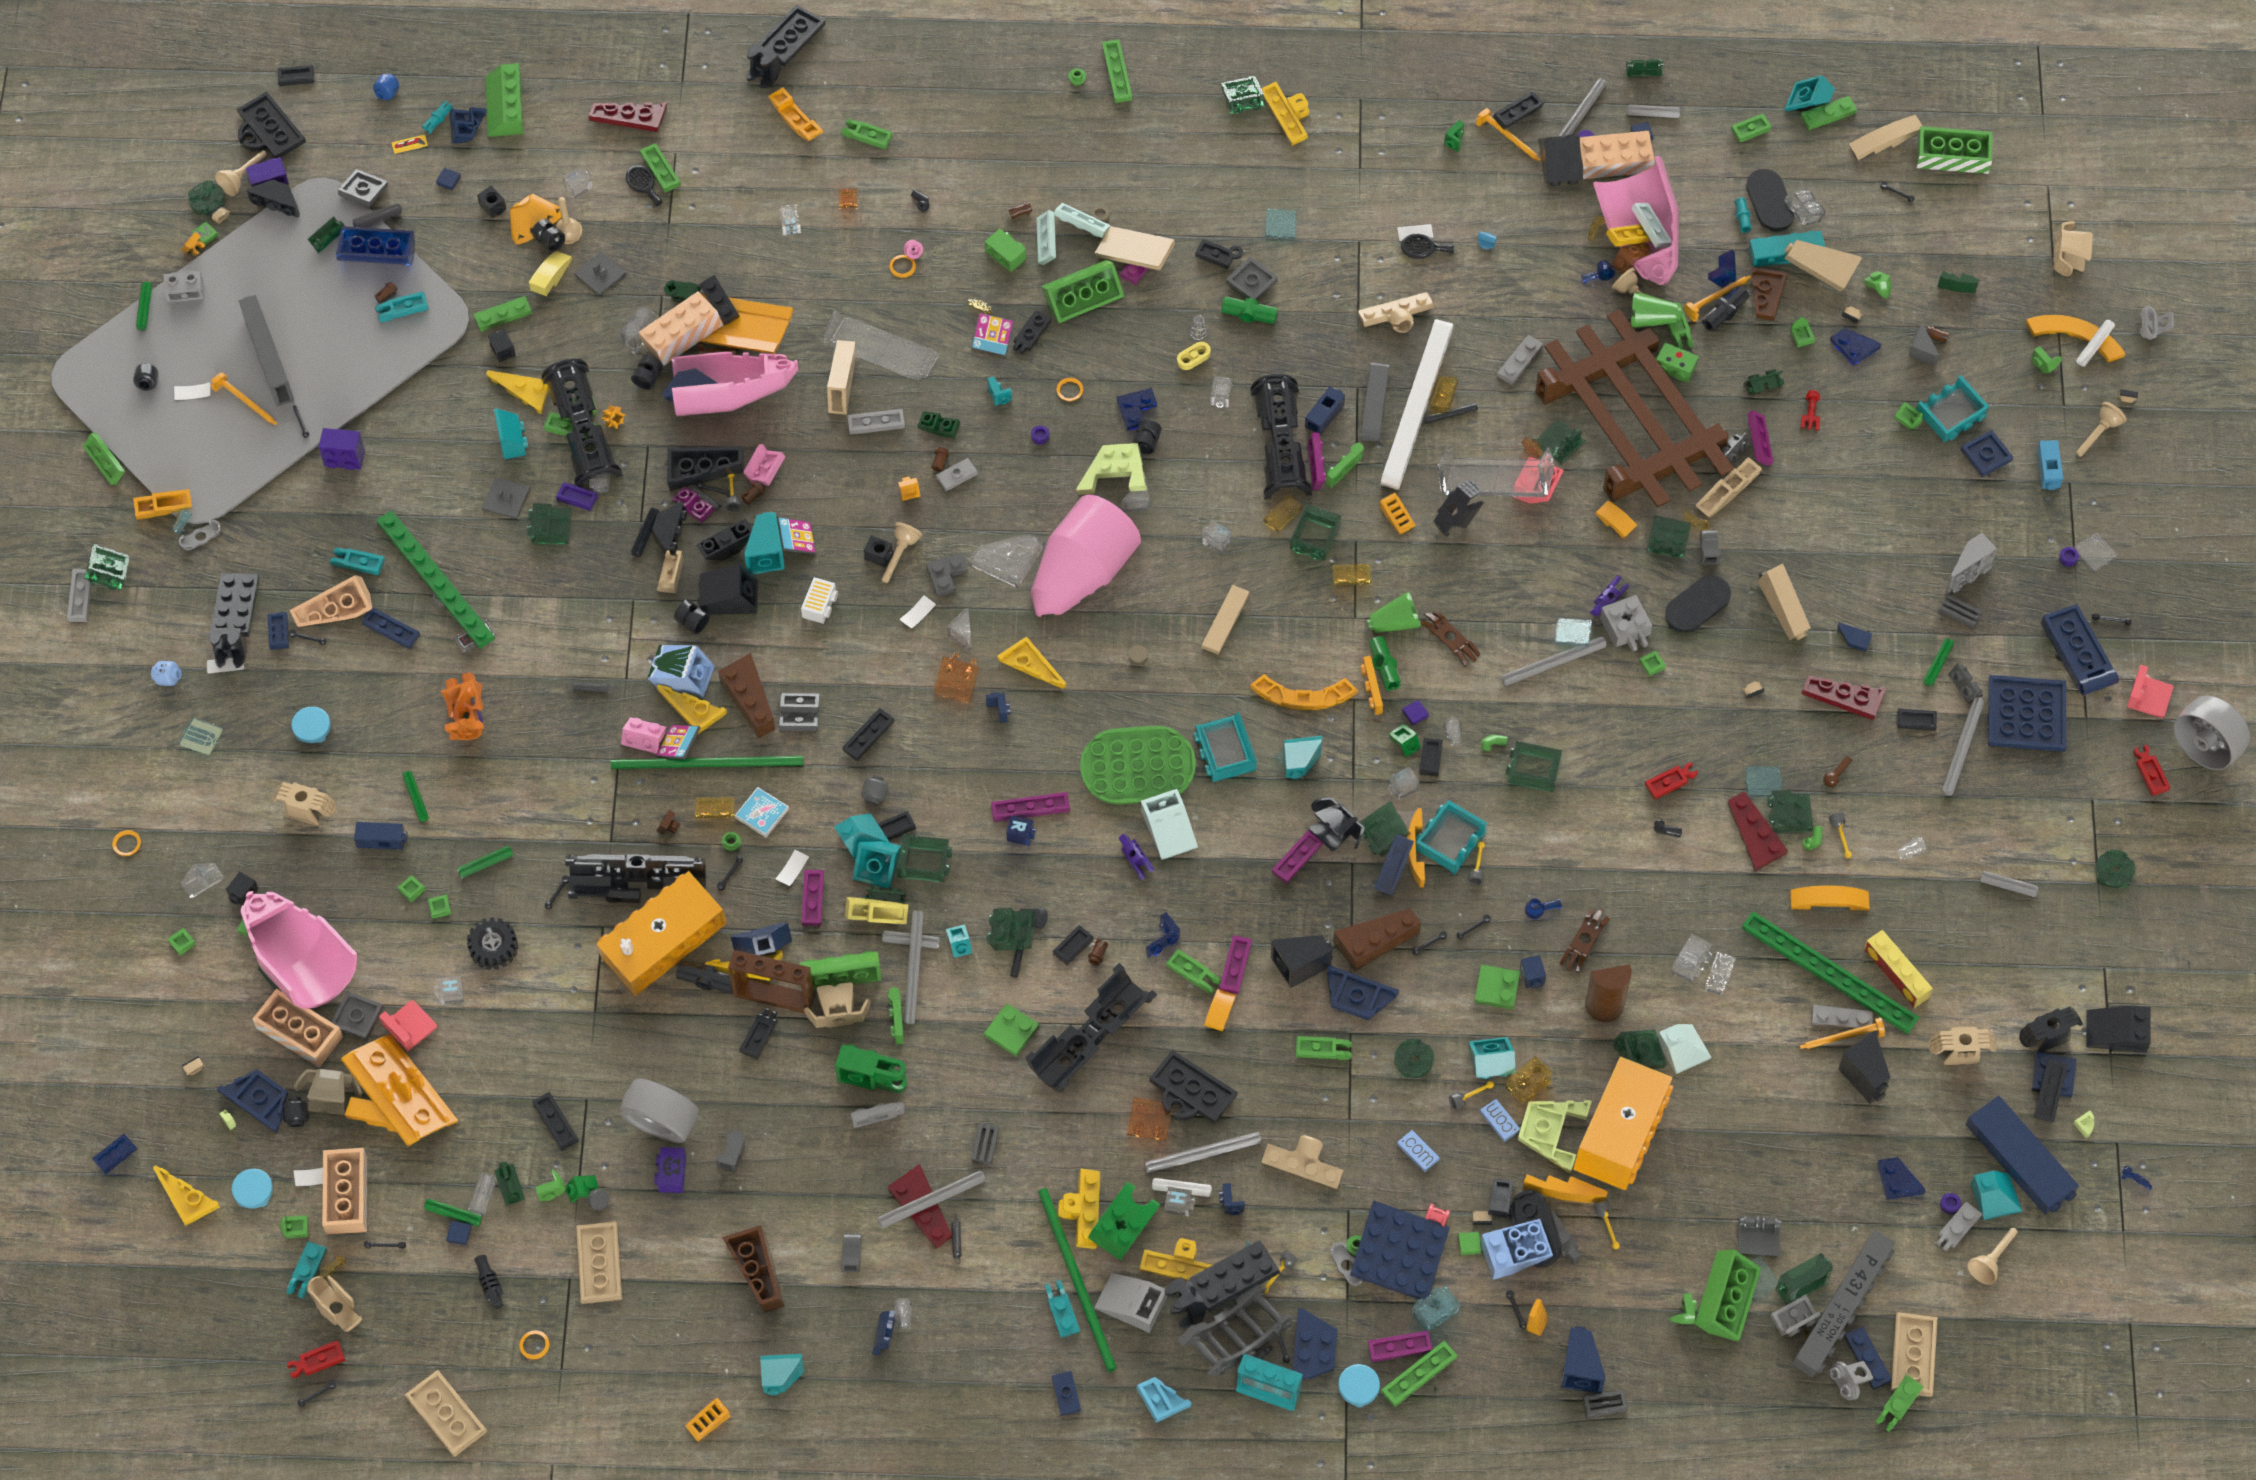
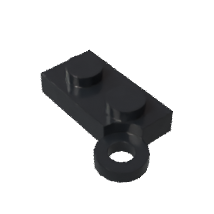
M1202 239L1195 252V257L1229 269L1233 259H1240L1243 255V249L1240 246L1235 245L1228 249ZM1236 250V251H1238L1239 253H1238V254H1233L1232 252Z

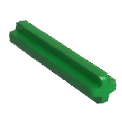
M144 281L141 284L136 320L137 330L144 331L147 328L152 291L151 282Z
M1945 638L1924 678L1923 683L1925 685L1933 686L1954 645V640Z
M412 771L404 772L402 776L419 822L427 821L429 816Z
M510 846L503 847L458 867L457 871L461 878L467 877L513 856V852Z
M427 1199L424 1204V1208L427 1211L476 1227L480 1226L482 1221L481 1215L432 1199Z

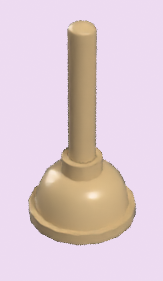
M261 151L238 170L218 171L215 174V180L220 189L227 195L235 196L241 186L242 175L247 172L246 167L258 164L267 156V153Z
M560 197L558 202L562 219L555 226L565 234L564 244H572L581 238L583 233L582 226L575 219L569 218L566 200L564 197Z
M1630 268L1613 284L1612 289L1620 293L1629 292L1631 295H1634L1635 292H1640L1639 287L1636 285L1638 279L1635 269Z
M2109 402L2101 404L2099 425L2076 451L2077 456L2082 457L2105 429L2117 427L2127 421L2125 414L2118 407Z
M896 522L894 525V535L898 540L896 543L897 547L882 577L884 583L889 582L903 550L908 545L915 544L923 536L919 530L908 524Z
M2010 1228L1991 1254L1970 1259L1967 1264L1968 1270L1976 1280L1989 1285L1995 1283L1998 1278L1997 1259L2015 1237L2017 1230Z

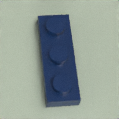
M373 607L362 620L364 626L409 650L420 636L419 631Z
M1398 834L1395 835L1374 889L1393 895L1413 846V840Z
M1862 1326L1846 1333L1844 1338L1857 1362L1864 1361L1873 1376V1379L1868 1381L1871 1388L1875 1390L1891 1383L1892 1378L1864 1327Z

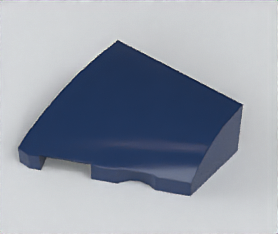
M470 107L469 111L451 109L452 143L471 141L487 109Z
M895 1311L880 1313L872 1354L880 1355L881 1349L888 1350L895 1322Z

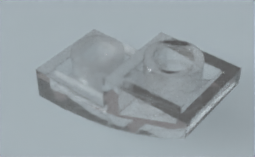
M1717 952L1704 987L1705 991L1723 996L1736 958Z

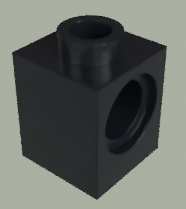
M492 185L477 195L479 205L492 219L497 215H501L507 209L505 199Z
M505 329L488 336L490 347L499 363L516 356L514 345Z
M872 535L863 550L865 560L885 567L888 561L890 562L894 554L892 543Z
M239 871L226 888L229 896L228 899L236 905L239 903L244 906L246 894L251 891L255 894L259 888L254 879Z

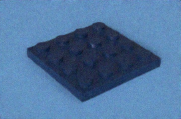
M1989 675L1988 746L2065 752L2066 681Z
M1373 1200L1350 1276L1427 1302L1450 1227L1446 1225L1442 1227L1440 1223Z

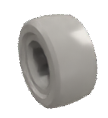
M2208 695L2197 697L2190 702L2178 715L2173 726L2174 735L2183 751L2198 764L2213 770H2223L2232 765L2245 752L2251 741L2248 725L2240 713L2227 702Z
M634 1079L626 1091L619 1108L622 1117L638 1129L673 1143L685 1142L695 1125L699 1113L698 1107L683 1095L666 1086L645 1079Z

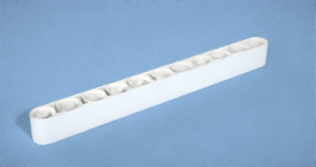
M1437 319L1434 321L1382 475L1381 486L1399 490L1452 334V323Z

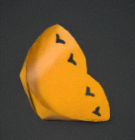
M535 194L528 195L520 202H517L510 209V229L514 243L516 245L523 244L533 239L530 228H533L538 221L547 219L548 215L553 217L549 218L550 222L553 224L561 218V212L558 210V213H556V209H560V207ZM519 234L524 236V238L518 240Z

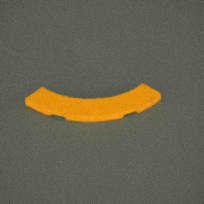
M2064 315L2036 316L2026 319L2025 322L2033 337L2060 332L2090 342L2100 329L2082 319ZM2110 335L2107 336L2098 348V351L2108 363L2125 356L2121 346Z
M1265 674L1250 685V689L1265 700L1295 710H1318L1333 707L1358 693V690L1346 678L1319 691L1290 690L1274 682Z

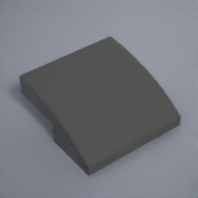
M781 693L779 731L818 732L820 694Z

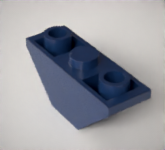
M696 368L676 373L664 391V400L674 402L672 388L718 383Z
M788 921L730 936L734 950L755 955L774 952L792 941Z

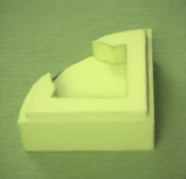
M227 1110L219 1113V1116L229 1130L236 1127L233 1117Z
M2088 1111L2074 1121V1125L2085 1138L2090 1136L2094 1128V1116L2091 1111Z

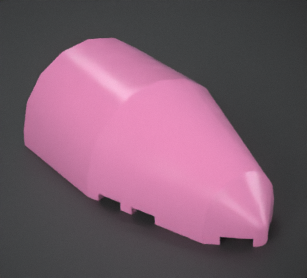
M1655 156L1657 164L1642 173L1618 181L1606 183L1596 181L1593 184L1608 229L1641 224L1631 208L1634 203H1649L1671 238L1672 245L1668 248H1655L1652 242H1645L1650 246L1654 254L1636 260L1633 266L1642 278L1659 285H1666L1678 267L1679 207L1663 159L1660 156Z
M732 352L672 357L674 376L677 372L696 368L718 383L672 388L676 416L731 412L786 388L798 371V361L787 360V356L782 354L760 353L759 357L749 356V353H743V356H736Z
M1089 494L1082 496L1050 535L1030 592L1035 614L1038 617L1046 614L1061 615L1080 603V600L1087 595H1092L1095 593V590L1110 583L1140 545L1141 537L1139 530L1121 509L1099 496Z
M253 891L246 894L244 906L242 905L241 916L256 959L265 974L294 1005L302 1009L319 1007L339 995L350 983L357 966V953L324 918L319 915L316 917L310 914L309 910L305 908H298L292 901L274 892L253 894Z

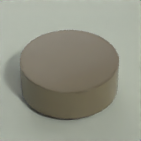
M1097 206L1092 209L1091 216L1106 223L1109 220V210L1104 206Z
M1136 645L1129 650V660L1131 663L1142 665L1147 661L1148 652L1145 647Z

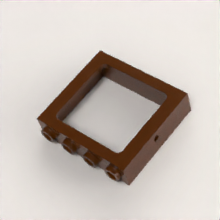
M737 950L733 951L728 969L734 997L805 1013L804 1008L806 1007L810 1010L812 1009L815 993L811 967ZM748 974L801 985L802 991L748 978Z

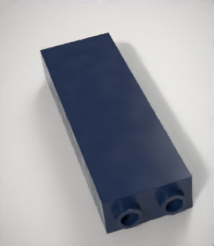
M1997 1096L1968 1117L1966 1126L2044 1215L2050 1211L2052 1213L2056 1212L2062 1206L2061 1203L2065 1200L2069 1202L2076 1197L2079 1185L2000 1096Z

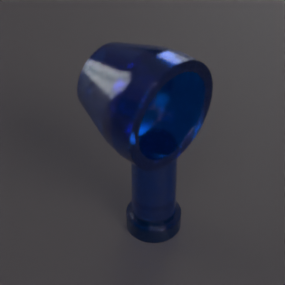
M1602 260L1597 264L1596 272L1581 275L1583 284L1598 278L1601 281H1607L1615 276L1616 271L1608 261Z
M1533 898L1526 903L1525 914L1531 919H1538L1544 914V910L1562 908L1561 900L1558 898L1554 901L1542 903L1539 899Z

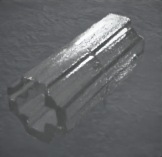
M484 1172L480 1173L468 1207L469 1212L485 1216L497 1182L494 1175Z

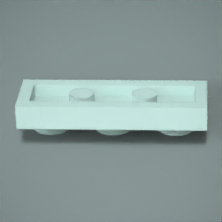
M1061 203L1054 213V216L1059 217L1060 220L1074 224L1079 229L1091 232L1096 237L1102 238L1110 227L1109 224L1064 203Z
M1634 203L1631 209L1655 248L1670 247L1672 240L1649 203Z
M1050 210L1037 217L1038 263L1041 265H1045L1056 258L1054 212Z

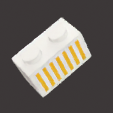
M813 578L801 608L802 618L824 624L826 617H830L832 602L837 600L838 591H836L835 583Z

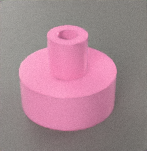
M916 240L906 242L904 253L907 257L917 259L922 255L923 246L920 242Z

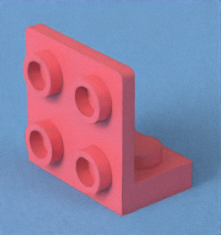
M2140 665L2127 707L2164 718L2174 686L2149 678V675L2146 674L2148 667Z
M411 1000L394 1015L389 1016L385 1011L379 1016L382 1026L407 1052L438 1027L414 1000Z

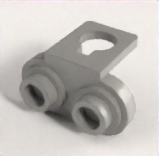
M2148 305L2142 308L2140 313L2142 321L2140 334L2143 338L2152 340L2157 335L2174 327L2173 312H2168L2157 318L2153 307ZM2166 318H2169V322L2165 327L2160 326Z
M1840 1361L1834 1363L1830 1369L1831 1378L1837 1383L1842 1397L1847 1400H1854L1859 1397L1860 1390L1858 1384L1873 1379L1864 1361L1851 1365H1846ZM1856 1368H1861L1865 1372V1377L1855 1375Z

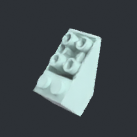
M1177 789L1141 801V813L1161 860L1198 848L1185 806Z

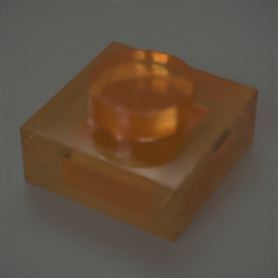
M839 189V208H857V189Z
M1525 437L1521 442L1523 447L1535 457L1539 458L1543 453L1540 448L1541 444L1532 438L1530 440Z

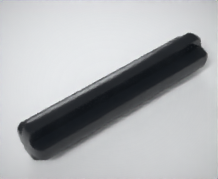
M650 508L631 549L633 556H641L652 532L656 516L660 513L658 509Z

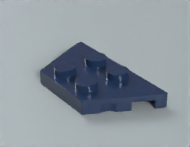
M1330 965L1327 966L1331 1008L1369 1021L1399 995L1398 989Z
M256 1069L249 1072L246 1076L234 1079V1082L224 1087L221 1085L217 1088V1091L274 1133L278 1132L283 1115L282 1107L288 1097V1092L283 1087Z
M1298 1308L1293 1371L1303 1374L1302 1380L1315 1378L1322 1373L1326 1374L1334 1371L1337 1329L1302 1308Z

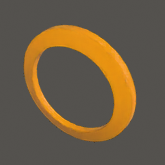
M898 255L891 260L889 268L894 276L907 278L915 272L916 263L914 259L906 255ZM899 258H907L912 262V269L907 273H898L893 269V263Z
M1065 378L1058 383L1056 391L1062 400L1075 401L1082 396L1083 385L1075 378ZM1067 382H1073L1079 386L1080 392L1074 398H1065L1060 393L1061 386Z
M124 830L114 837L112 846L118 855L130 856L139 850L141 839L136 832ZM124 835H132L137 839L136 848L129 853H123L117 849V841Z
M541 1331L526 1333L521 1338L519 1344L523 1356L532 1360L542 1358L548 1352L550 1346L548 1337ZM533 1334L540 1335L545 1340L544 1350L536 1355L528 1354L523 1348L525 1339Z

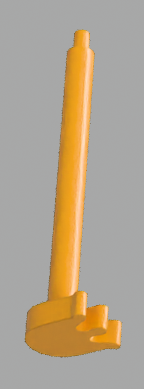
M1488 108L1478 114L1479 117L1475 123L1478 127L1486 121L1489 122L1531 158L1536 159L1538 162L1541 161L1538 154L1507 129L1503 130L1494 118L1491 117L1492 112Z
M1744 276L1695 304L1691 302L1685 304L1684 311L1693 322L1697 321L1699 308L1734 290L1737 286L1745 284L1751 279V276Z
M222 372L211 379L213 383L210 386H212L211 389L217 392L218 389L224 386L269 423L277 424L271 415L227 381L228 376Z
M1881 1017L1876 1018L1873 1021L1874 1024L1806 1042L1804 1045H1800V1049H1810L1875 1030L1878 1032V1037L1885 1036L1884 1025Z

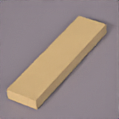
M1232 585L1202 643V649L1217 655L1220 654L1250 595V591Z

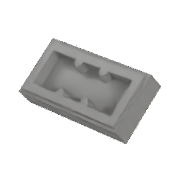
M966 458L937 474L936 479L944 490L948 491L978 475V472L970 460Z

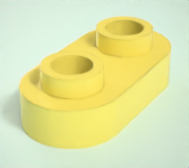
M1198 342L1178 354L1177 365L1183 370L1194 368L1210 357V346L1205 342Z

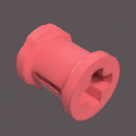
M1431 1204L1425 1218L1440 1223L1444 1227L1450 1211H1443L1434 1207V1204Z

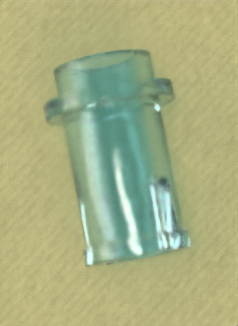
M181 509L175 523L171 524V529L179 534L185 532L184 528L192 514Z

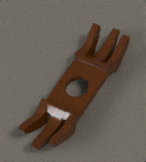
M1436 611L1432 612V614L1429 612L1424 613L1432 623L1422 620L1420 624L1428 628L1433 635L1435 634L1452 650L1453 654L1460 659L1465 667L1468 665V662L1461 651L1473 662L1477 661L1474 654L1478 657L1480 653L1475 645L1457 631L1446 620L1444 615ZM1452 632L1456 638L1449 641L1445 638V634Z
M1600 908L1591 923L1588 921L1594 910L1590 909L1580 929L1560 961V964L1563 965L1569 954L1573 952L1567 965V970H1570L1578 956H1581L1575 971L1577 973L1580 972L1594 942L1610 919L1606 916L1600 922L1599 927L1596 926L1604 911ZM1587 934L1590 936L1591 941L1584 944L1580 941L1579 937Z

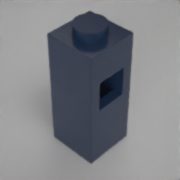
M1329 386L1305 417V427L1321 435L1344 406L1345 394L1339 389Z
M356 822L354 841L357 848L403 850L404 842L407 843L408 832L405 831L403 824Z

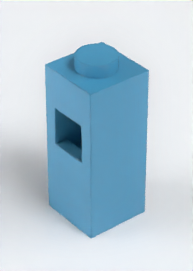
M2058 440L2039 441L2036 452L2041 489L2054 490L2060 488L2063 481Z

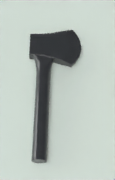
M1020 908L1018 922L1021 924V929L1010 973L1011 977H1018L1029 928L1033 926L1041 929L1047 923L1048 914L1045 908Z

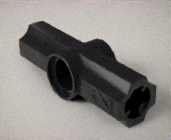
M1737 286L1727 297H1721L1713 310L1702 319L1704 327L1708 331L1714 332L1725 320H1731L1738 311V308L1749 299L1750 295L1747 289L1743 286Z
M683 961L679 963L676 973L677 979L694 983L703 990L715 989L729 994L733 993L729 974L718 972L716 968L710 965H702L701 967Z

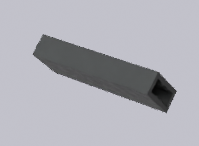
M256 295L238 300L276 406L293 402L294 398Z

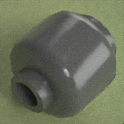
M873 775L872 778L865 779L861 792L864 802L879 805V803L885 801L888 784L883 781V777Z

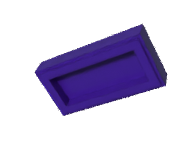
M563 482L556 499L591 511L598 498V493Z

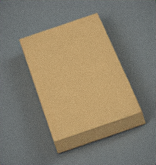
M1110 226L1095 251V255L1099 258L1161 270L1175 245V241L1170 238Z
M617 1221L576 1226L581 1303L622 1300Z
M1896 1312L1891 1392H1894L1904 1377L1908 1375L1924 1386L1918 1395L1932 1397L1938 1317Z
M436 1370L405 1394L407 1400L453 1457L487 1433L486 1428L439 1370Z

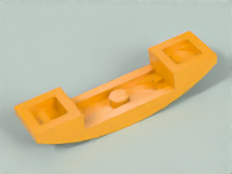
M784 88L768 96L781 117L800 137L810 141L823 133V130L814 120L810 121L796 106L792 96Z
M1422 808L1416 810L1410 823L1408 839L1413 840L1414 843L1407 858L1410 871L1419 887H1424L1425 870L1424 862H1416L1415 834L1422 833Z
M1810 886L1790 890L1791 909L1810 910L1811 906L1849 907L1850 910L1858 911L1870 910L1869 891L1846 886Z

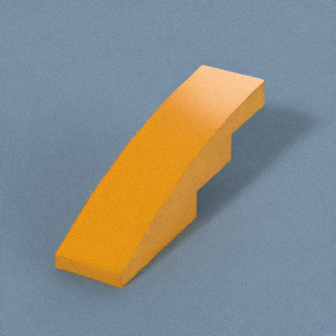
M354 1097L350 1098L345 1112L347 1118L366 1121L368 1125L386 1127L388 1131L396 1132L373 1101Z
M1527 1174L1523 1183V1189L1533 1190L1543 1196L1565 1201L1600 1203L1606 1201L1608 1191L1570 1176L1567 1183L1550 1175L1545 1182Z

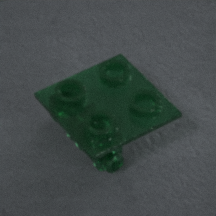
M1557 420L1534 444L1562 465L1586 440L1582 438L1581 435L1583 433L1580 429L1571 430L1560 420Z

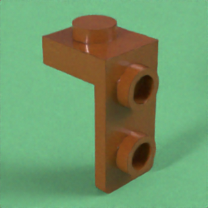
M1646 243L1621 247L1612 265L1623 275L1633 267L1636 260L1654 254V252Z

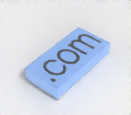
M1497 1099L1480 1109V1113L1503 1142H1506L1520 1132L1518 1125Z
M1413 1130L1397 1142V1145L1424 1173L1439 1161L1440 1157Z

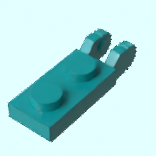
M422 291L388 300V302L377 305L375 310L378 313H382L378 316V320L383 323L390 321L392 318L395 319L426 311L429 308L425 294Z
M335 548L333 553L345 559L333 557L329 563L335 567H343L379 576L385 558L380 555L349 548Z
M307 1241L287 1287V1294L292 1295L298 1282H300L302 1285L298 1297H305L307 1285L312 1278L316 1277L326 1255V1247Z
M1057 1280L1056 1287L1059 1290V1296L1053 1297L1051 1286L1048 1283L1044 1284V1288L1059 1336L1063 1338L1080 1332L1062 1281Z

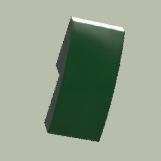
M1943 271L1939 278L1938 287L1955 292L1974 293L1977 290L1979 279L1962 273L1959 278L1952 273Z
M923 411L917 427L932 434L955 438L961 423L959 419L944 418L940 413Z

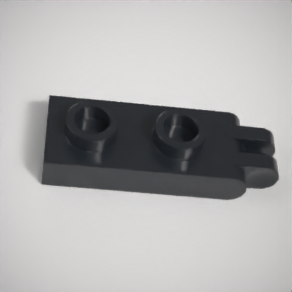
M1035 310L1015 337L1013 350L1018 351L1020 348L1019 353L1022 355L1026 350L1030 351L1051 323V317Z
M765 1008L763 1014L758 1013L739 1049L740 1053L756 1060L759 1059L777 1024L775 1019L777 1016L776 1011L773 1010L770 1017L768 1016L770 1013L769 1008Z

